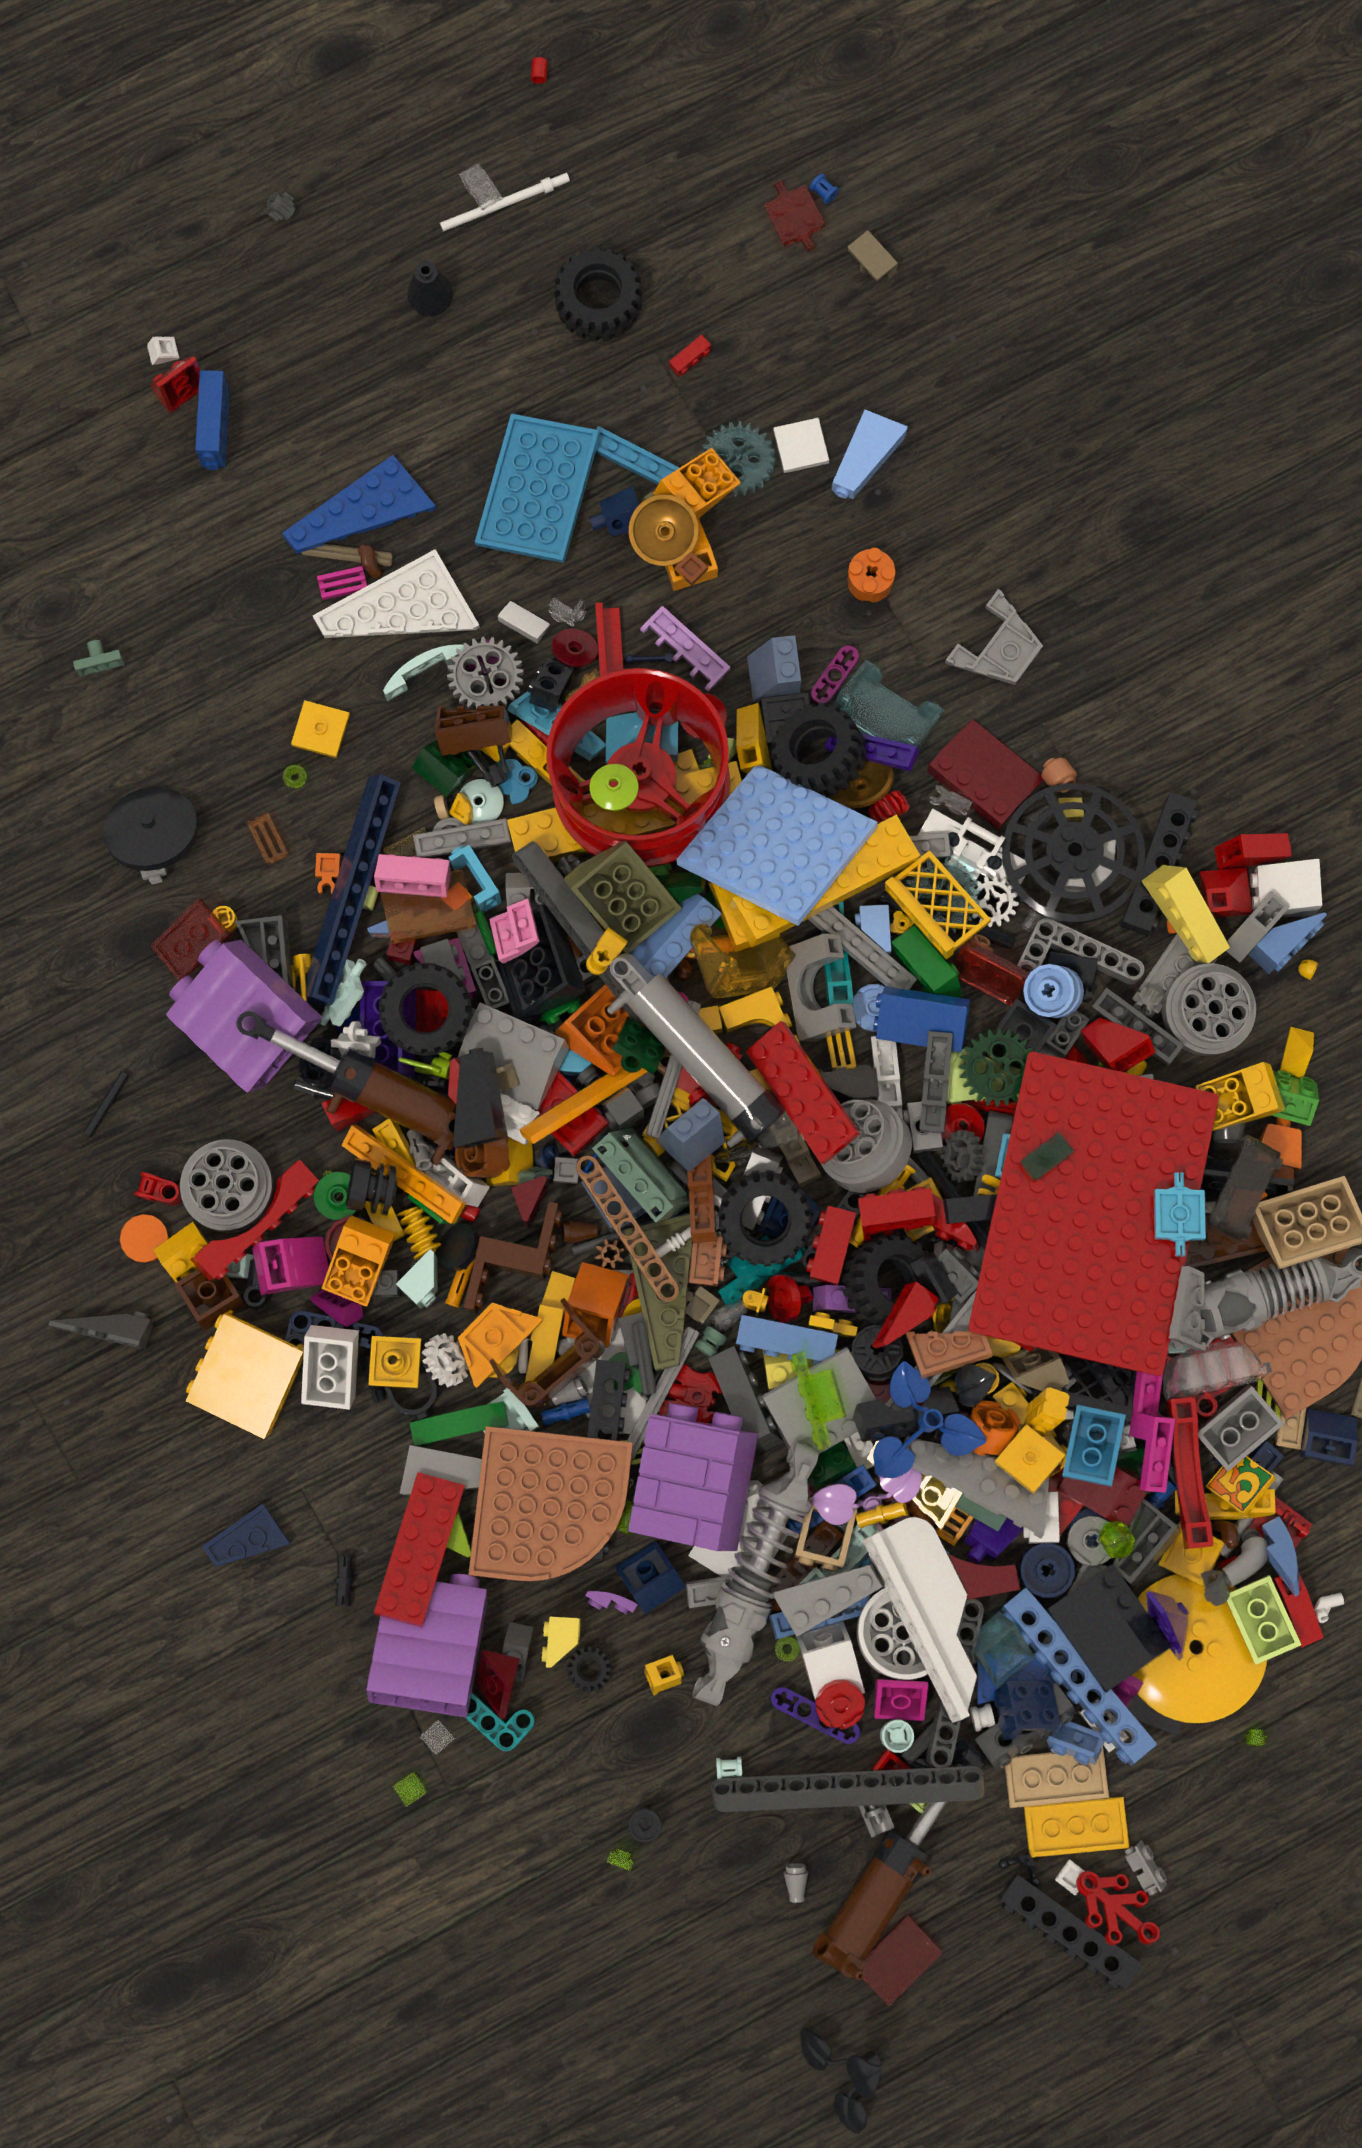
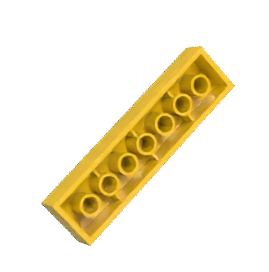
M897 815L877 824V829L803 921L906 869L918 860L920 854ZM740 896L732 898L728 906L751 947L795 926V924Z

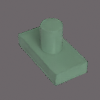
M93 640L87 643L90 657L73 661L75 671L79 677L125 666L120 651L115 650L104 653L100 640Z

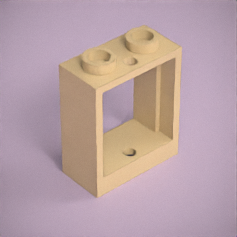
M809 1497L808 1501L811 1504V1510L807 1516L803 1517L806 1522L801 1525L794 1557L799 1558L798 1562L801 1564L813 1566V1562L822 1564V1569L837 1572V1568L842 1569L844 1567L857 1509L853 1508V1516L847 1522L839 1558L834 1559L803 1551L812 1511L818 1512L811 1502V1497Z

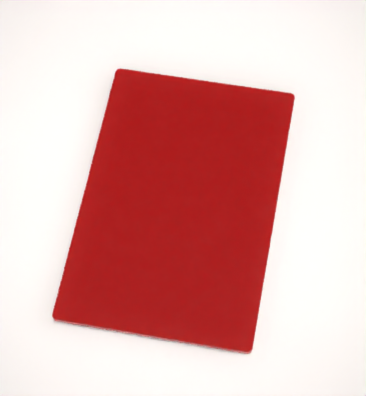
M1030 1052L1025 1064L968 1330L975 1334L1145 1374L1161 1376L1164 1372L1170 1342V1325L1172 1323L1174 1302L1178 1290V1279L1181 1268L1186 1263L1190 1241L1185 1242L1186 1256L1181 1257L1180 1252V1256L1176 1257L1175 1242L1154 1239V1190L1174 1187V1173L1179 1172V1174L1180 1172L1184 1173V1187L1191 1190H1200L1219 1099L1218 1095L1037 1052Z

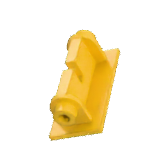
M763 1288L762 1293L748 1290L743 1294V1306L756 1311V1317H758L759 1311H765L768 1296L764 1295L765 1288Z

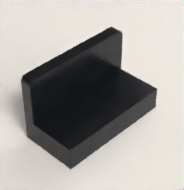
M933 1251L910 1263L922 1286L939 1298L936 1305L942 1302L944 1304L950 1302L957 1294Z

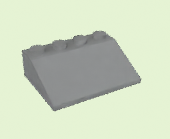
M479 1003L467 1028L458 1057L469 1054L471 1049L483 1048L484 1051L493 1052L496 1068L512 1062L520 1085L500 1093L508 1095L514 1101H518L522 1105H528L538 1111L570 1047L563 1038Z
M847 1347L762 1395L788 1450L792 1443L796 1441L817 1449L819 1454L858 1432L853 1419L856 1405L876 1400Z

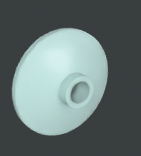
M477 779L467 783L461 789L460 793H464L472 805L473 819L471 824L494 821L501 815L504 807V798L498 786L492 788L485 779ZM478 797L483 799L480 805L475 804V800Z

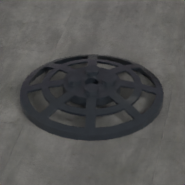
M1059 784L1033 794L1013 814L1007 825L1004 835L1005 840L1002 844L1003 869L1014 893L1035 913L1062 923H1087L1101 919L1116 911L1133 894L1141 879L1145 863L1144 839L1140 826L1133 814L1112 794L1086 784ZM1076 789L1086 790L1093 794L1089 804L1081 802L1059 804L1053 792ZM1045 797L1050 808L1040 814L1031 827L1017 824L1020 816L1031 804ZM1104 797L1119 807L1131 824L1118 828L1112 818L1098 808L1101 798ZM1080 809L1086 812L1081 822H1068L1063 810ZM1054 815L1059 826L1051 835L1037 830L1044 820ZM1094 815L1104 820L1111 831L1099 835L1090 826ZM1012 833L1026 836L1024 854L1027 865L1014 871L1010 859ZM1133 833L1136 835L1139 851L1136 871L1123 865L1125 848L1122 837ZM1033 839L1046 843V856L1036 861H1033L1032 856ZM1116 839L1117 860L1113 861L1103 856V844ZM1071 845L1079 846L1081 854L1079 856L1070 855L1068 847ZM1099 865L1112 870L1104 882L1098 886L1095 885L1091 874L1096 871ZM1050 866L1059 875L1055 886L1047 882L1038 870ZM1031 874L1039 886L1051 893L1047 906L1044 907L1032 899L1021 887L1018 879ZM1119 874L1131 880L1128 888L1118 899L1106 907L1103 906L1099 893L1111 886ZM1068 879H1083L1087 890L1072 892L1065 891L1064 888ZM1060 897L1071 900L1090 898L1094 912L1066 914L1057 912L1055 909Z

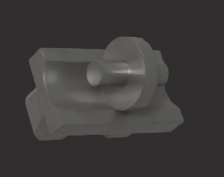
M885 1805L858 1806L871 1837L895 1828Z

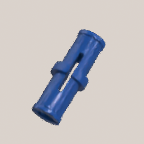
M584 1398L568 1404L566 1402L561 1403V1406L540 1411L544 1426L564 1420L568 1422L571 1421V1418L590 1413V1405L588 1399Z

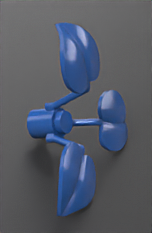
M905 1361L896 1368L890 1381L891 1398L897 1406L906 1408L912 1404L914 1409L921 1411L923 1414L918 1420L920 1429L906 1440L903 1445L898 1438L891 1436L881 1439L876 1444L873 1451L875 1473L877 1476L887 1479L902 1476L912 1468L915 1456L906 1447L924 1431L932 1432L939 1428V1431L943 1432L941 1436L943 1448L954 1456L969 1454L986 1443V1438L980 1428L966 1416L952 1414L947 1416L943 1423V1416L938 1410H928L927 1407L923 1408L917 1405V1403H923L928 1399L931 1386L927 1378H921L919 1370Z

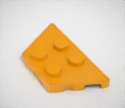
M491 1303L458 1337L474 1386L478 1388L494 1372L489 1362L491 1359H494L501 1365L543 1320L537 1316Z

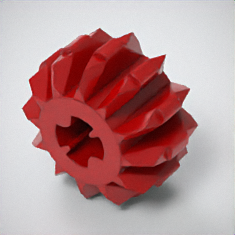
M893 791L870 806L868 813L871 816L870 818L879 824L895 815L899 818L908 811L910 806L900 791Z

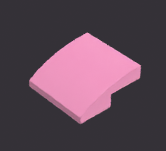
M528 898L507 906L508 912L489 919L498 959L502 963L522 955L540 942L531 903Z

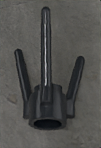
M497 746L501 767H499L498 763L489 766L480 750H474L478 758L471 750L467 751L492 788L508 781L506 774L510 770L506 764L503 746Z

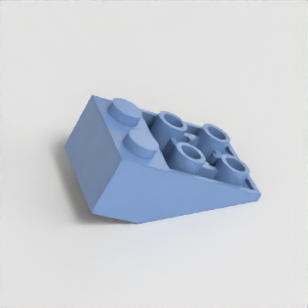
M1324 912L1273 928L1253 948L1249 956L1268 974L1274 969L1279 972L1292 958L1290 953L1295 955L1309 941L1306 937L1311 939L1325 925L1322 920L1327 914Z

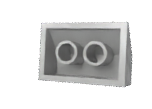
M1248 1384L1220 1407L1215 1414L1198 1426V1438L1221 1465L1229 1471L1283 1426L1284 1423L1257 1391Z

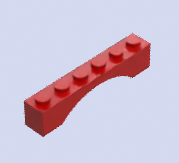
M299 1159L277 1178V1186L272 1203L265 1215L254 1227L237 1237L210 1241L190 1259L191 1262L209 1281L215 1277L220 1280L229 1271L227 1266L234 1261L237 1264L247 1255L244 1251L250 1245L254 1247L257 1243L261 1242L265 1238L262 1234L268 1228L271 1231L282 1222L280 1217L285 1212L288 1215L291 1214L299 1206L297 1201L302 1196L308 1198L315 1191L316 1187L314 1185L319 1180Z
M1195 1397L1170 1399L1166 1401L1168 1417L1175 1418L1172 1454L1184 1549L1212 1547L1214 1545L1211 1521L1206 1505L1200 1467Z

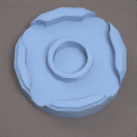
M866 985L860 988L853 997L855 1023L862 1029L870 1032H877V1030H873L875 1016H879L880 1008H876L878 993L881 994L885 988L882 985Z

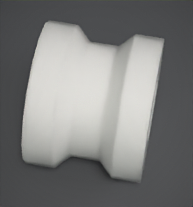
M990 1703L985 1704L982 1708L970 1707L975 1732L981 1731L984 1727L991 1728L995 1725Z

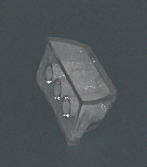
M1222 1342L1208 1345L1205 1351L1189 1348L1185 1350L1186 1353L1179 1354L1169 1360L1163 1374V1392L1166 1401L1170 1399L1255 1383L1270 1374L1272 1369L1270 1362L1262 1364L1255 1352L1242 1342L1224 1345Z

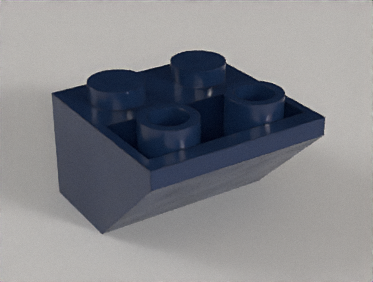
M1307 1409L1299 1457L1342 1466L1354 1465L1358 1441L1357 1418Z

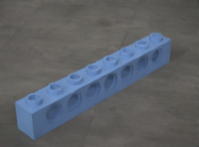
M1027 1588L1023 1589L1002 1607V1617L1006 1623L1017 1628L1020 1632L1018 1636L1026 1646L1031 1645L1036 1651L1034 1653L1036 1659L1042 1665L1046 1664L1051 1669L1050 1675L1055 1682L1066 1687L1068 1690L1067 1696L1076 1705L1080 1704L1085 1710L1083 1712L1085 1718L1091 1724L1095 1723L1100 1728L1099 1734L1106 1743H1112L1118 1750L1116 1754L1124 1764L1129 1763L1132 1766L1157 1745L1112 1689L1107 1693L1104 1692L1057 1623ZM1030 1614L1034 1619V1624H1024L1022 1615ZM1038 1634H1047L1050 1638V1644H1041L1038 1640ZM1057 1652L1063 1653L1066 1657V1663L1058 1664L1054 1659V1654ZM1072 1672L1081 1674L1083 1679L1081 1684L1072 1682L1070 1678ZM1087 1692H1095L1099 1697V1702L1097 1704L1090 1703L1087 1699ZM1105 1711H1110L1114 1714V1723L1110 1724L1104 1720L1103 1713ZM1121 1731H1127L1131 1734V1743L1121 1741Z

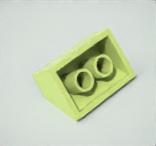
M1266 1575L1230 1592L1227 1603L1255 1665L1301 1646L1270 1575Z

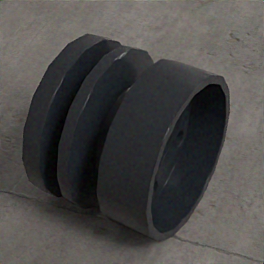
M355 1158L348 1184L346 1209L362 1211L366 1201L370 1202L371 1213L375 1214L378 1203H380V1214L387 1216L396 1193V1165H389L387 1174L384 1175V1163H380L376 1173H372L371 1161Z
M883 1325L865 1327L856 1335L852 1344L854 1361L866 1382L872 1385L890 1383L896 1368L905 1361L903 1344L900 1337L886 1346L879 1347L882 1349V1352L874 1355V1351H877L878 1348H874L872 1344Z

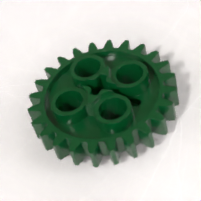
M996 1028L995 1035L992 1034L990 1029H987L986 1037L981 1033H977L979 1040L976 1041L970 1038L969 1041L972 1047H963L967 1052V1056H959V1058L965 1061V1064L958 1065V1068L965 1071L959 1075V1078L967 1079L962 1086H971L968 1092L969 1095L978 1093L976 1101H980L985 1097V1105H989L991 1100H994V1105L999 1107L1000 1100H1002L1008 1106L1009 1098L1017 1102V1094L1020 1092L1027 1056L1033 1048H1024L1027 1040L1024 1039L1018 1042V1033L1014 1034L1011 1038L1010 1030L1008 1029L1004 1032V1035H1002L1000 1028ZM1000 1043L1004 1048L1003 1054L995 1057L992 1053V1048L995 1044ZM983 1051H985L994 1062H1002L1000 1068L1013 1080L1011 1084L1000 1072H993L995 1067L989 1060H987L982 1055ZM983 1060L986 1063V1070L978 1074L975 1071V1064ZM1013 1061H1017L1020 1064V1071L1017 1074H1011L1009 1071V1065ZM995 1078H1000L1003 1081V1087L999 1091H994L991 1086Z

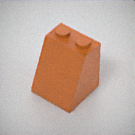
M582 1262L568 1302L602 1338L605 1347L609 1348L622 1306L628 1274ZM565 1311L562 1336L576 1339L583 1330Z

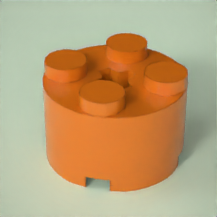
M878 548L863 550L856 554L850 562L847 577L848 588L852 595L858 600L878 602L887 597L894 583V563L886 553Z
M981 1401L973 1407L969 1419L980 1428L986 1438V1443L973 1450V1452L981 1456L986 1455V1453L1000 1455L1016 1436L1020 1424L1017 1414L1010 1408L1007 1411L1000 1408L1001 1404L994 1401Z

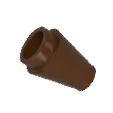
M572 1220L562 1223L563 1242L572 1244L597 1238L596 1223Z

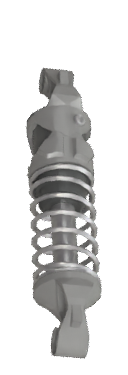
M794 1441L787 1454L790 1471L779 1480L762 1485L758 1494L760 1499L770 1507L757 1506L753 1508V1513L765 1523L757 1521L746 1523L748 1530L757 1537L746 1536L740 1538L741 1544L750 1552L740 1551L734 1553L735 1559L743 1566H735L728 1569L732 1578L722 1584L715 1599L716 1614L700 1638V1643L708 1657L709 1672L704 1677L697 1679L692 1695L695 1699L718 1706L723 1698L726 1682L740 1670L742 1664L748 1663L751 1660L754 1636L757 1631H760L766 1625V1620L772 1607L769 1599H774L773 1594L770 1593L773 1582L781 1583L779 1578L767 1574L770 1563L784 1569L787 1568L785 1563L773 1559L776 1548L793 1553L792 1548L779 1543L782 1533L795 1538L799 1537L798 1533L785 1528L788 1518L804 1523L806 1522L805 1519L800 1516H807L811 1510V1504L808 1501L807 1479L817 1463L819 1455L817 1449ZM758 1511L769 1512V1515L766 1518ZM752 1526L763 1527V1530L760 1533ZM746 1541L757 1542V1545L753 1548ZM739 1556L750 1557L751 1560L749 1564L745 1562L743 1559H741Z

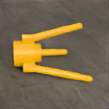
M298 954L293 956V985L295 990L296 977H300L302 998L307 1001L305 977L310 968L312 955Z

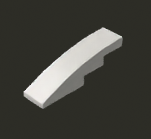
M876 1036L871 1037L876 1100L892 1107L903 1119L896 1042L876 1039Z

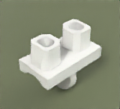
M352 1021L349 1027L343 1028V1033L339 1035L338 1039L331 1040V1047L339 1048L342 1056L350 1046L375 1058V1047L381 1044V1037L367 1035V1029H362L359 1021Z

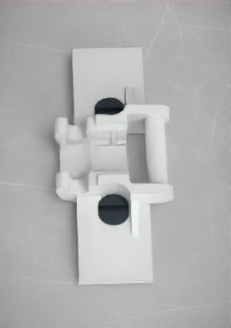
M935 809L931 810L918 835L948 833L951 858L946 866L951 869L954 867L970 875L969 879L974 882L982 874L993 880L994 876H997V882H1001L1005 878V885L1007 887L1010 885L1007 881L1002 862L1001 845L1005 837H998L973 823L969 817L962 825ZM968 830L995 845L993 851L991 852L965 838L966 831ZM1010 852L1013 871L1027 865L1023 858ZM1025 876L1022 877V878H1020V879H1018V882H1019L1020 885H1021L1023 879L1025 878Z

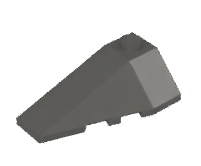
M134 1311V1315L119 1314L49 1321V1326L147 1350L154 1321L148 1319V1314Z

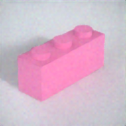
M379 854L374 875L376 891L447 897L451 878L450 861L440 858L429 859L416 856L405 857Z

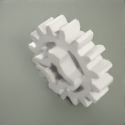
M986 876L984 877L983 884L976 881L977 889L970 888V892L974 894L971 898L982 910L985 909L992 914V917H989L991 919V922L988 924L989 928H991L993 922H996L997 926L1000 927L1001 920L1003 919L1008 923L1010 921L1008 915L1016 914L1012 907L1019 905L1018 902L1013 901V898H1016L1017 895L1011 893L1012 888L1010 885L1008 887L1005 885L1006 879L1004 878L1001 882H997V876H994L993 881H989ZM993 886L1003 889L1006 893L1000 894L994 891ZM982 889H985L986 895L982 900L977 901L978 894ZM989 891L994 899H999V902L996 903V912L991 904H986L989 901ZM1009 902L1007 910L1001 915L1000 908L1002 904ZM978 914L972 915L973 919L977 917L981 918Z
M443 1333L440 1336H434L424 1344L427 1349L423 1350L422 1354L426 1356V1359L422 1361L428 1364L426 1372H432V1380L438 1378L439 1385L446 1384L447 1387L461 1383L463 1379L468 1377L466 1371L469 1368L466 1364L464 1353L460 1348L459 1341L454 1342V1336L447 1337Z

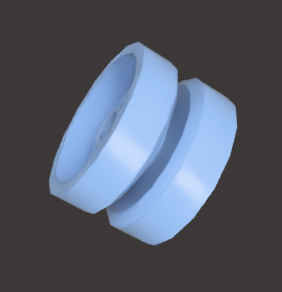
M1046 964L1031 971L1025 980L1023 992L1025 1001L1032 1011L1041 1016L1062 1018L1071 1015L1078 1009L1082 1003L1084 989L1078 974L1070 968Z

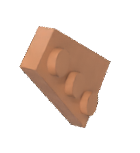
M955 1331L951 1334H938V1332H928V1334L906 1333L922 1379L993 1357L987 1337L971 1333L970 1331Z

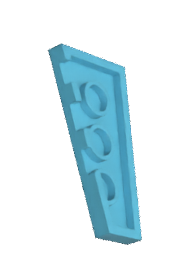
M528 691L509 705L507 711L548 736L552 724L563 706L560 704L557 711L552 712L529 703L531 693ZM590 730L581 739L574 752L591 761L604 751L606 744Z

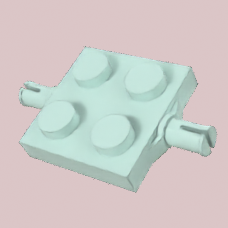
M358 959L356 964L353 961L346 960L333 1005L325 1006L324 1012L321 1015L323 1018L319 1022L321 1025L326 1026L331 1019L332 1024L341 1026L344 1020L350 1016L356 1002L362 998L364 990L359 977L367 965L364 960Z

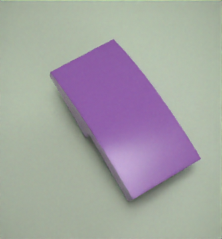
M588 1591L585 1595L590 1598L587 1603L599 1610L602 1606L607 1609L612 1600L616 1602L614 1608L624 1614H627L628 1611L633 1613L638 1606L633 1601L612 1593Z

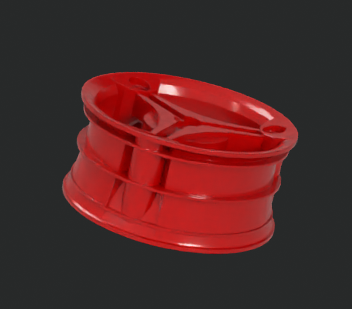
M647 668L623 669L602 675L578 689L562 706L552 724L547 742L546 760L556 811L570 836L582 848L594 856L626 840L647 867H656L674 862L729 797V747L722 719L710 700L699 689L678 676ZM654 709L661 710L657 714L651 713V711ZM628 711H636L638 717L643 720L635 743H629L613 753L607 765L620 764L626 766L635 774L638 780L637 797L625 809L632 812H647L656 809L673 820L676 826L652 834L628 835L601 828L582 816L585 806L596 804L591 794L583 795V793L590 791L591 779L578 783L568 768L575 748L586 733L598 723L611 716ZM679 720L689 726L703 741L710 754L714 769L712 789L701 795L691 805L674 789L676 785L674 763L665 750L660 748L663 727L675 724ZM649 725L656 726L652 744L646 742ZM639 770L644 771V773L641 772V775H636ZM612 781L609 784L610 787L618 785L616 781ZM670 799L684 812L681 815L666 803L667 800Z

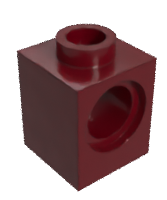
M393 932L387 951L389 961L409 966L413 965L414 951L418 947L417 939Z

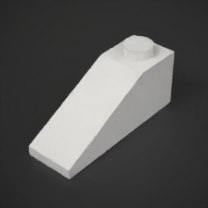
M428 1145V1155L431 1160L436 1149ZM445 1154L438 1166L432 1163L428 1170L423 1171L465 1201L466 1205L478 1207L490 1188L479 1177L465 1176L464 1171L459 1170L456 1161Z

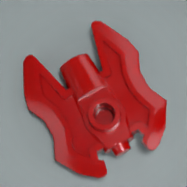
M683 1364L676 1378L682 1384L673 1383L667 1397L676 1401H664L659 1413L661 1415H668L670 1403L699 1408L696 1421L709 1423L713 1420L714 1412L711 1411L709 1413L707 1410L714 1406L716 1399L713 1398V1392L723 1394L717 1378L712 1372L699 1373L693 1371L688 1365Z

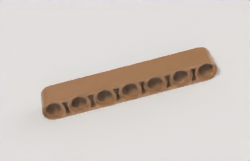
M591 1156L580 1157L576 1162L578 1175L659 1299L666 1302L674 1300L679 1293L676 1282L598 1161ZM586 1159L592 1161L594 1165L593 1171L589 1174L583 1173L580 1169L581 1163ZM599 1180L604 1181L607 1185V1190L603 1194H597L594 1191V1184ZM611 1201H617L620 1204V1211L616 1215H611L607 1211V1206ZM626 1221L631 1222L634 1227L630 1235H623L620 1230L621 1225ZM639 1242L645 1243L647 1247L646 1253L642 1256H637L634 1253V1246ZM651 1263H657L660 1267V1272L657 1276H650L647 1272V1268ZM670 1283L673 1286V1293L669 1297L661 1295L660 1289L663 1284Z

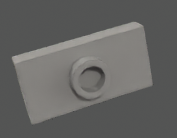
M724 1576L686 1582L688 1607L695 1608L715 1605V1599L722 1584L728 1582L732 1577Z

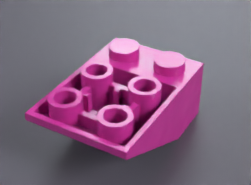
M323 1236L259 1242L252 1248L261 1295L323 1285L329 1269Z

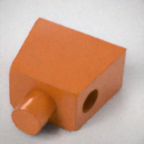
M1277 1117L1276 1125L1267 1124L1264 1126L1252 1161H1258L1265 1165L1283 1164L1297 1172L1301 1169L1302 1165L1301 1130L1290 1128V1120Z

